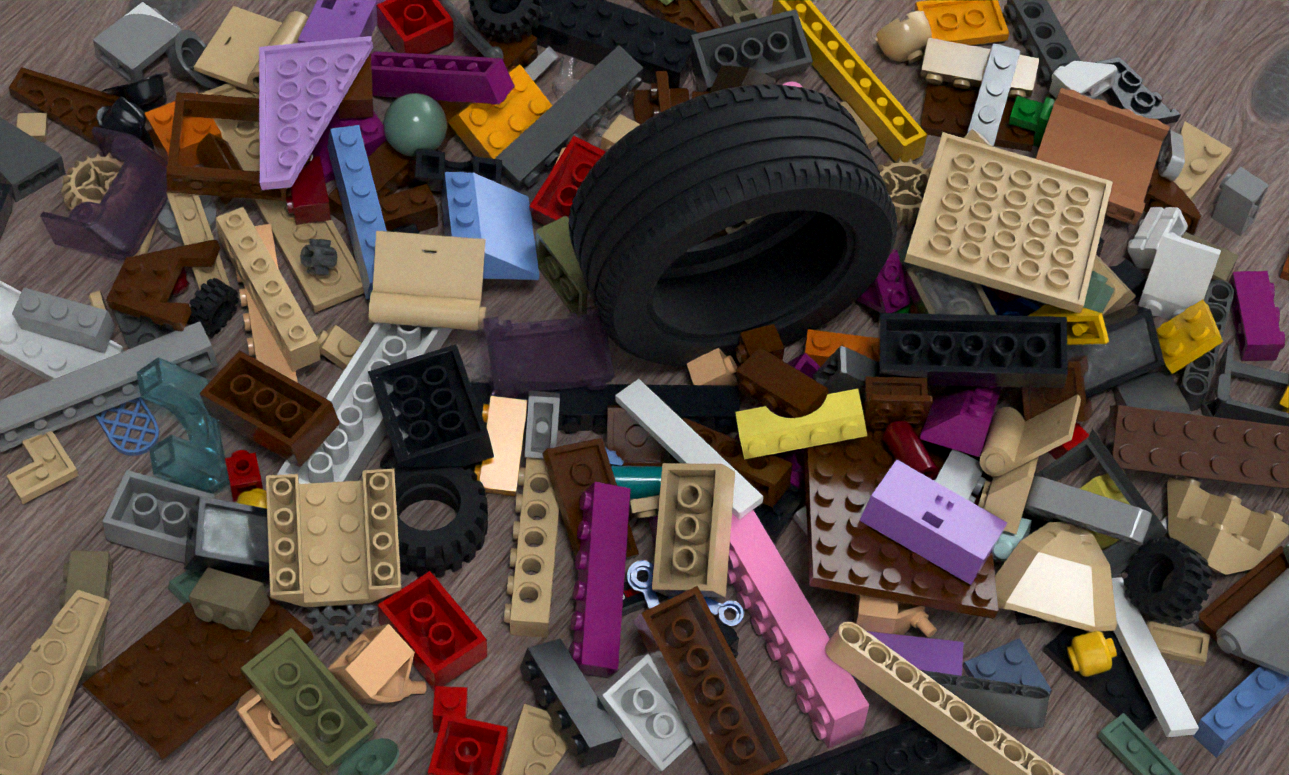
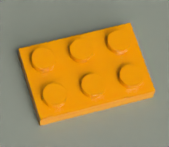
M926 0L915 3V11H923L931 27L932 38L966 45L1008 41L1009 31L998 0Z

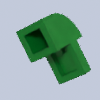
M1017 96L1008 124L1035 131L1033 146L1039 147L1055 100L1046 97L1045 102L1041 103Z

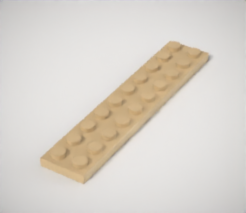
M230 83L200 93L259 99L258 93ZM213 118L221 131L222 139L229 143L243 170L260 171L259 122ZM290 187L287 189L286 197L291 196ZM252 199L265 224H271L273 239L315 313L364 293L357 263L332 220L296 225L294 213L288 214L286 201ZM309 239L330 240V247L336 250L337 263L332 269H328V275L308 274V267L301 263V250L305 245L309 244Z

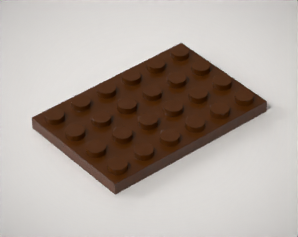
M269 596L270 604L252 632L242 629L234 630L214 621H203L195 615L191 602H186L100 669L98 673L86 680L82 686L91 698L158 758L163 760L252 688L250 682L241 672V667L290 628L296 632L305 644L313 639V635L308 627Z

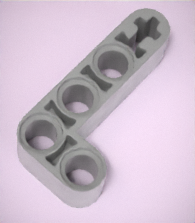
M1035 476L1024 507L1025 512L1034 518L1052 522L1054 518L1136 545L1143 544L1152 518V513L1144 509L1039 476Z

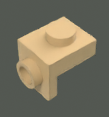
M336 324L327 331L321 330L316 336L319 342L320 355H324L343 370H345L362 344Z

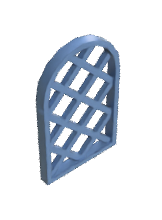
M141 396L128 401L137 403L134 412L124 410L125 402L120 405V408L113 407L103 411L101 416L98 414L94 415L108 437L109 442L122 454L138 456L147 453L154 448L159 439V428L156 419ZM141 405L147 414L138 413ZM107 411L117 412L115 421L104 419ZM122 414L132 416L129 424L119 422ZM136 417L146 419L144 427L133 425ZM150 421L153 423L155 430L148 428ZM104 423L113 425L110 433ZM117 426L127 428L124 436L114 434ZM131 430L141 431L139 440L128 438ZM146 433L155 434L151 442L143 441ZM114 439L122 441L121 446ZM126 442L137 444L135 450L125 449Z

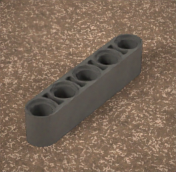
M1214 280L1208 286L1204 301L1209 306L1220 335L1223 337L1234 289L1224 280ZM1220 345L1184 367L1179 389L1187 401L1190 411L1198 410L1204 402L1211 383Z
M921 670L993 723L1026 728H1041L1045 725L1050 694L1043 688ZM887 701V703H888L890 706H892V707H894V708H897V707H895L893 704H891L890 702Z

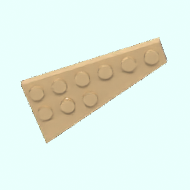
M77 590L52 620L53 624L40 639L37 638L32 644L31 650L20 663L18 662L0 683V775L42 774L111 602L108 599Z

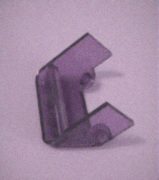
M94 126L92 133L103 156L106 157L110 152L113 159L116 158L117 160L124 161L100 204L94 202L80 203L72 210L69 217L48 212H42L40 217L55 245L117 260H125L126 257L134 256L138 252L168 200L166 193L168 161L134 135Z

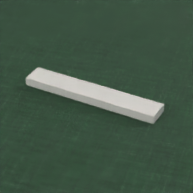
M640 379L615 395L616 402L678 462L689 464H724L735 471L732 513L739 520L763 503V495Z
M1112 578L1117 620L1114 633L1166 737L1195 735L1199 727L1141 613L1130 602L1131 599L1127 597L1125 591L1128 588L1124 586L1123 578Z

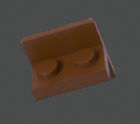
M656 71L655 83H650L649 90H635L632 92L635 122L642 124L651 117L677 104L690 100L688 89H669L667 71Z
M865 377V426H870L873 429H884L895 421H907L913 429L923 427L933 403V397L928 396L927 378Z

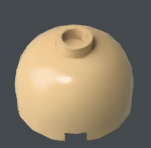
M923 11L908 13L909 19L901 22L897 18L877 32L875 40L885 56L894 61L902 62L908 60L909 63L916 62L924 56L923 51L926 49L928 37L932 38V31Z

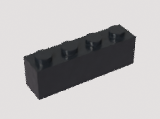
M559 638L527 648L520 667L521 674L535 691L539 704L545 707L551 717L554 728L563 736L570 754L576 757L581 767L615 757L623 736L562 640Z

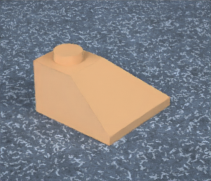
M253 687L241 696L236 711L267 758L273 761L294 744V741Z

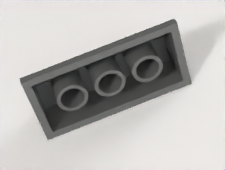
M796 9L690 36L693 73L699 92H710L722 65L752 68L777 79L804 72L813 62Z

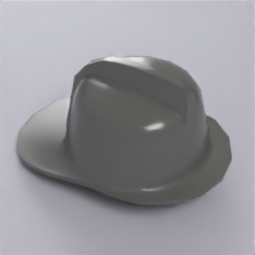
M181 30L176 35L174 44L165 51L172 70L180 77H192L196 82L208 89L222 86L224 81L194 71V65L207 45L195 32Z

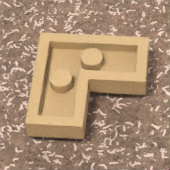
M51 430L46 432L45 435L40 434L22 441V446L33 462L7 475V479L21 503L25 504L79 475L73 462Z

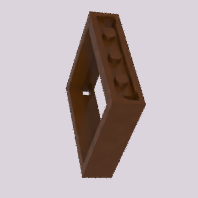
M176 93L166 172L168 193L286 201L287 188L261 189L260 171L178 165L184 116L259 122L258 98Z

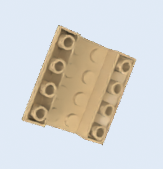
M394 469L362 470L363 481L299 484L298 474L266 476L271 598L302 607L368 604L401 590Z

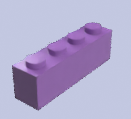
M867 631L919 670L962 676L963 642Z

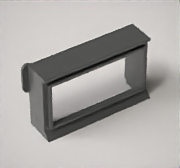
M1228 344L1219 361L1220 371L1215 414L1213 417L1289 426V413L1229 399L1231 375L1286 388L1289 383V374L1233 361L1234 346Z
M1093 429L1087 439L1040 472L1034 473L1035 476L1058 481L1078 466L1096 457L1130 505L1152 513L1142 545L1148 546L1149 540H1157L1167 533L1165 527ZM1119 540L1103 551L1110 564L1112 578L1123 573L1126 570V566L1131 565L1132 561L1130 558L1133 554L1139 553L1138 548L1141 545Z

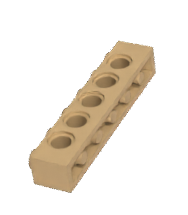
M244 207L216 217L218 238L292 372L320 361L318 339Z
M526 457V467L519 468L518 486H523V494H517L515 512L521 513L520 521H514L513 539L518 540L517 548H511L510 567H515V575L508 576L507 594L512 595V604H505L504 623H510V635L548 638L560 508L544 458ZM535 490H543V491H545V492H543V493H536V492H534V491H535ZM534 516H539V517H541L542 519H540V520H533V519H531V518L534 517ZM532 543H536V544H539L540 546H538V547H530V546H528V545H529V544H532ZM536 571L537 574L528 575L525 572ZM526 598H531L535 601L532 603H525L522 600Z

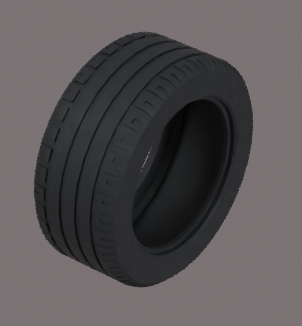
M776 84L746 85L722 89L677 104L646 120L611 146L595 163L576 192L570 208L568 222L572 247L599 319L607 335L622 350L635 357L671 366H687V363L717 348L726 356L730 355L736 361L735 346L739 343L740 332L774 324L784 346L807 335L808 329L816 330L831 321L856 301L877 278L892 252L898 227L893 201L860 128L849 111L838 101L823 93L802 87ZM763 216L756 222L740 230H737L735 232H732L719 238L701 242L707 237L727 227L733 226L745 220Z

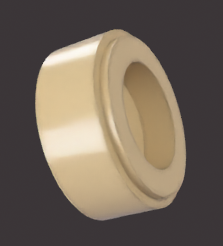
M101 290L90 293L91 306L108 311Z

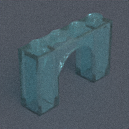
M156 358L137 372L140 396L172 412L184 426L189 441L171 434L150 448L153 475L175 484L213 494L229 483L219 422L208 414L199 394L211 380L162 358Z

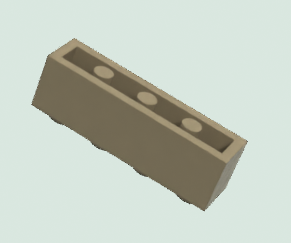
M109 551L70 552L69 563H64L63 580L67 584L66 591L60 592V610L77 590L109 600L113 571ZM108 611L80 680H88L98 673L102 667Z

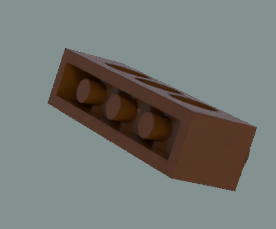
M682 419L763 495V504L773 508L790 487L793 463L772 454L744 460L739 440L689 419ZM665 449V462L680 463Z

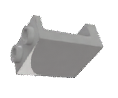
M141 2L93 39L96 58L130 84L143 79L142 70L174 44L176 35L182 29L176 23H171L165 19L156 8H150L144 2Z

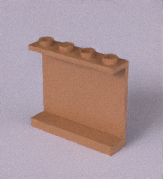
M1061 88L1054 102L1035 159L1113 181L1105 215L1136 225L1143 213L1146 204L1143 203L1162 142L1170 126L1162 124L1157 119H1148L1137 115L1129 109L1114 107L1103 100L1083 96L1075 90Z

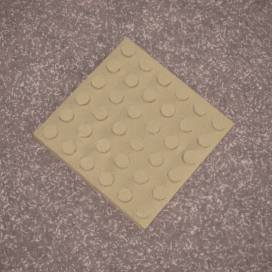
M943 132L904 262L1081 313L1086 299L1113 181Z

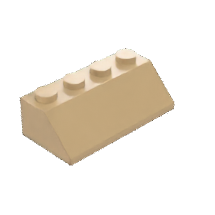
M928 37L920 77H925L926 81L935 84H941L942 81L952 82L953 86L961 89H969L970 86L980 88L991 49ZM1019 55L1009 90V97L1014 99L1017 96L1023 98L1031 97L1039 58Z
M1039 457L1001 476L987 474L978 506L1007 522L1004 531L1017 534Z

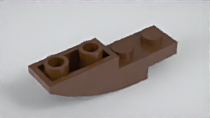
M1154 168L1145 195L1144 203L1146 204L1143 211L1148 213L1151 207H1162L1163 209L1166 207H1178L1188 225L1185 232L1194 235L1202 215L1195 204L1176 183L1160 176L1159 170Z

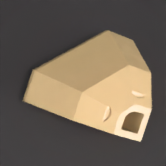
M1186 476L1182 480L1171 477L1168 479V534L1171 538L1177 539L1200 553L1209 563L1207 567L1212 571L1227 575L1253 569L1289 535V525L1282 522L1283 516L1270 510H1266L1264 514L1251 511L1241 505L1242 499L1228 493H1224L1223 497L1210 494L1199 488L1201 484L1199 481Z
M1067 522L1047 523L1021 540L995 575L998 607L1001 609L1014 610L1039 617L1048 622H1057L1083 629L1086 632L1116 630L1117 620L1110 564L1094 535L1082 527Z

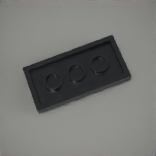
M1067 626L1045 646L1044 653L1115 717L1118 718L1124 713L1144 733L1158 719L1114 631H1102L1105 639L1112 638L1117 652V657L1112 658V668L1109 671L1085 677L1079 671L1074 672L1067 647L1071 646V641L1075 636L1089 632Z

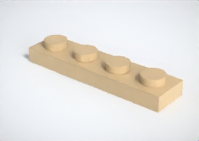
M166 192L184 245L214 240L199 195ZM219 253L212 267H192L200 290L203 283L207 285V280H213V278H217L230 286Z

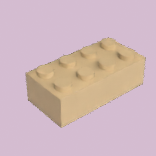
M662 463L652 590L665 596H677L698 586L703 597H726L735 471L724 464Z

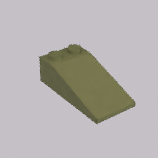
M292 628L240 669L300 751L321 775H327L373 737L378 725Z

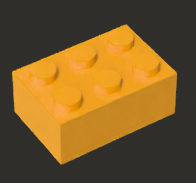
M520 64L508 71L515 87L503 102L496 105L469 103L447 121L476 157L495 159L553 106Z

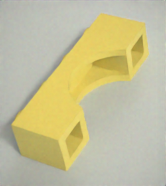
M858 389L827 394L824 403L819 409L809 415L798 418L780 417L772 413L766 406L735 412L744 460L867 436Z

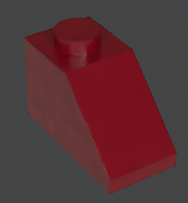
M317 156L299 173L294 184L290 187L291 196L286 197L288 214L294 213L296 225L331 220L321 157Z

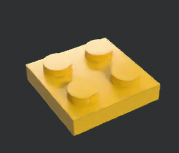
M1203 299L1188 307L1171 320L1164 322L1156 329L1165 365L1172 374L1223 343L1210 308Z

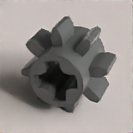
M309 239V244L302 248L300 259L301 263L308 267V274L328 275V269H332L336 265L337 252L333 247H330V240Z

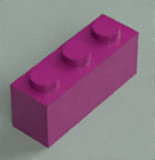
M1268 271L1233 272L1229 280V284L1234 289L1230 308L1241 361L1276 360L1280 350L1285 347V334L1279 328L1280 310L1274 304V283L1269 281Z

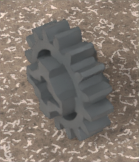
M358 604L346 605L347 613L341 609L335 611V606H327L321 615L319 613V606L306 607V609L312 611L307 614L308 622L316 621L313 625V631L316 633L323 629V639L325 640L332 634L335 635L336 643H340L344 635L347 636L349 641H353V632L356 631L358 634H361L364 631L363 624H372V618L367 614L375 613V606L362 604L359 617L354 611V607ZM334 624H345L346 626L337 627V626H333V625H334Z

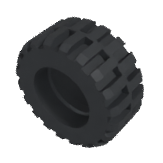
M397 462L387 467V469H394L400 572L410 574L413 571L417 572V577H421L431 571L437 577L445 575L446 570L451 569L452 572L461 569L463 561L469 563L476 557V551L481 550L488 530V502L482 482L477 481V474L470 468L465 470L464 466L399 467ZM423 500L443 502L457 513L456 517L449 524L436 530H418L408 526L399 518L400 514L408 506Z

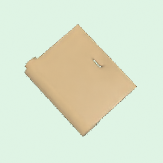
M233 6L194 65V71L259 94V47L298 43V38L308 17L301 12L293 11L288 13L281 23Z
M377 230L373 290L369 302V322L479 331V325H485L486 307H481L486 239Z
M1077 394L1026 422L1021 414L1012 407L998 409L992 418L980 456L982 470L991 476H1001L1072 440L1081 402L1080 396Z

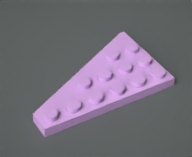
M371 36L259 47L260 186L262 190L292 187L372 51L373 42Z

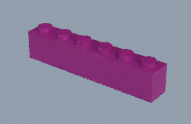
M376 51L371 54L373 96L401 97L410 93L427 95L434 100L496 105L503 102L515 87L502 58Z
M594 482L586 491L582 492L580 498L583 520L580 522L577 531V537L581 540V547L575 560V568L579 570L578 581H576L573 588L576 611L573 612L571 618V630H574V641L570 644L569 653L583 674L608 678L618 670L630 488Z

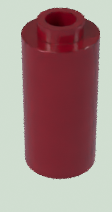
M895 421L889 424L883 434V440L894 458L928 478L935 480L939 474V469L910 423L907 421Z

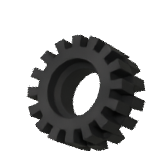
M213 278V280H207V285L203 283L201 290H197L194 293L196 297L189 302L192 313L187 322L189 325L201 322L208 337L221 332V327H226V321L232 319L233 316L231 314L237 309L235 304L239 302V298H237L239 294L235 289L219 279Z

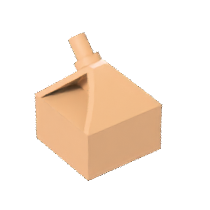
M856 594L854 623L866 631L904 635L913 626L914 628H919L927 638L932 637L937 631L928 620L929 615L925 612L924 606Z
M389 624L365 629L327 668L358 704L391 703L401 701L404 697H409L411 694H425L426 692L425 681H411L409 678L415 652Z

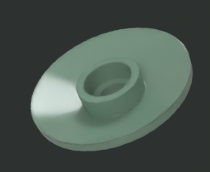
M386 738L368 741L342 761L338 775H386L398 760L399 748L394 741Z

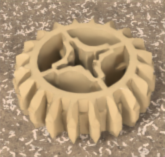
M110 152L106 157H101L99 153H97L95 158H90L86 155L84 162L76 160L75 168H68L67 176H63L61 192L64 204L67 209H70L73 217L79 216L82 223L89 219L93 226L98 221H102L106 226L108 220L112 219L118 223L119 216L128 218L129 210H136V202H139L141 198L142 185L139 180V174L136 169H133L130 161L124 162L121 155L113 159Z
M899 157L896 163L888 159L885 166L878 165V170L895 206L897 230L903 225L909 231L912 225L916 223L923 200L919 191L923 194L925 193L932 167L923 169L922 162L917 165L913 164L911 158L908 162H902Z

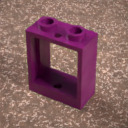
M892 249L877 278L856 301L881 313H893L911 303L897 250Z

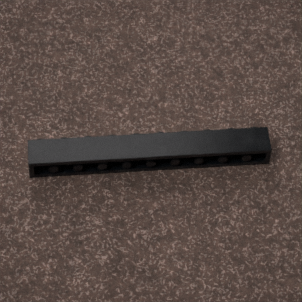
M470 382L481 414L483 412V405L490 404L491 396L528 400L529 391L560 393L558 431L569 433L577 431L606 433L607 405H619L615 400V395L631 385ZM645 384L681 419H689L722 434L738 433L735 413L740 411L738 386ZM526 415L525 430H526V427H527V415Z

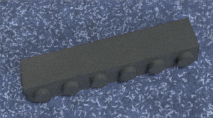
M618 45L495 158L502 160V174L519 191L526 185L528 187L532 186L539 179V173L546 166L551 168L556 164L561 149L567 147L573 136L581 139L580 135L587 129H594L602 120L601 116L607 110L613 111L620 105L622 97L628 91L632 93L642 84L643 67Z

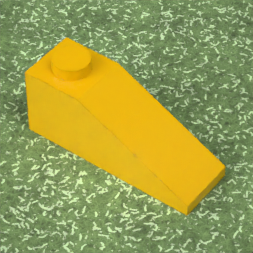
M1045 304L1028 315L1067 317V345L1106 344L1109 342L1103 315L1100 312L1083 308L1081 313Z

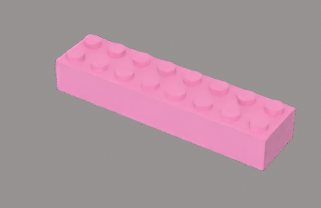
M754 510L740 520L732 513L727 583L729 585L733 584L737 591L739 604L744 610L747 609L752 617L751 622L755 632L758 635L762 634L767 642L766 648L770 658L773 661H778L782 668L781 674L784 682L788 687L792 686L796 692L799 708L803 713H808L816 737L819 740L823 739L829 749L862 734L869 704L849 672L828 657L825 647L830 640L829 636Z

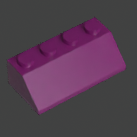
M953 386L937 394L921 432L920 439L980 457L1002 387Z

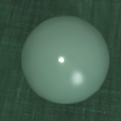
M410 93L397 98L388 107L384 116L383 129L385 137L392 148L400 154L412 157L416 149L435 151L442 144L447 132V119L444 110L433 98L424 94Z

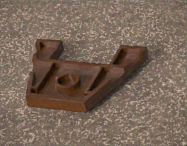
M209 240L126 257L107 296L106 301L109 307L138 318L143 315L151 318L153 323L159 325L167 323L172 325L174 330L183 331L192 313L189 304L167 303L184 266H213L220 251L218 241Z

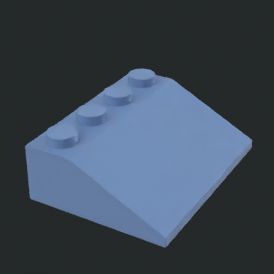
M445 172L441 197L445 236L486 239L483 279L539 280L540 275L529 208V197L475 173Z

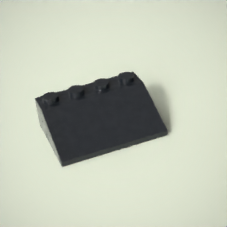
M457 344L368 371L399 467L468 466L494 457L489 433Z

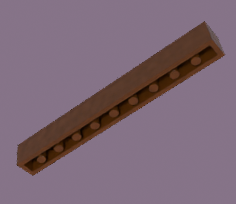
M524 34L521 36V41L517 42L516 38L511 39V43L506 44L503 39H500L499 43L492 39L489 44L492 47L497 46L502 49L504 54L503 62L507 71H510L519 64L525 68L537 58V38L531 34L527 37ZM478 52L474 57H484V55ZM435 100L444 110L447 121L470 103ZM448 122L446 136L442 144L435 151H443L448 141L457 134ZM387 140L368 157L378 199L392 195L408 184L409 160L411 157L397 152ZM336 187L328 195L330 215L347 225L339 191Z

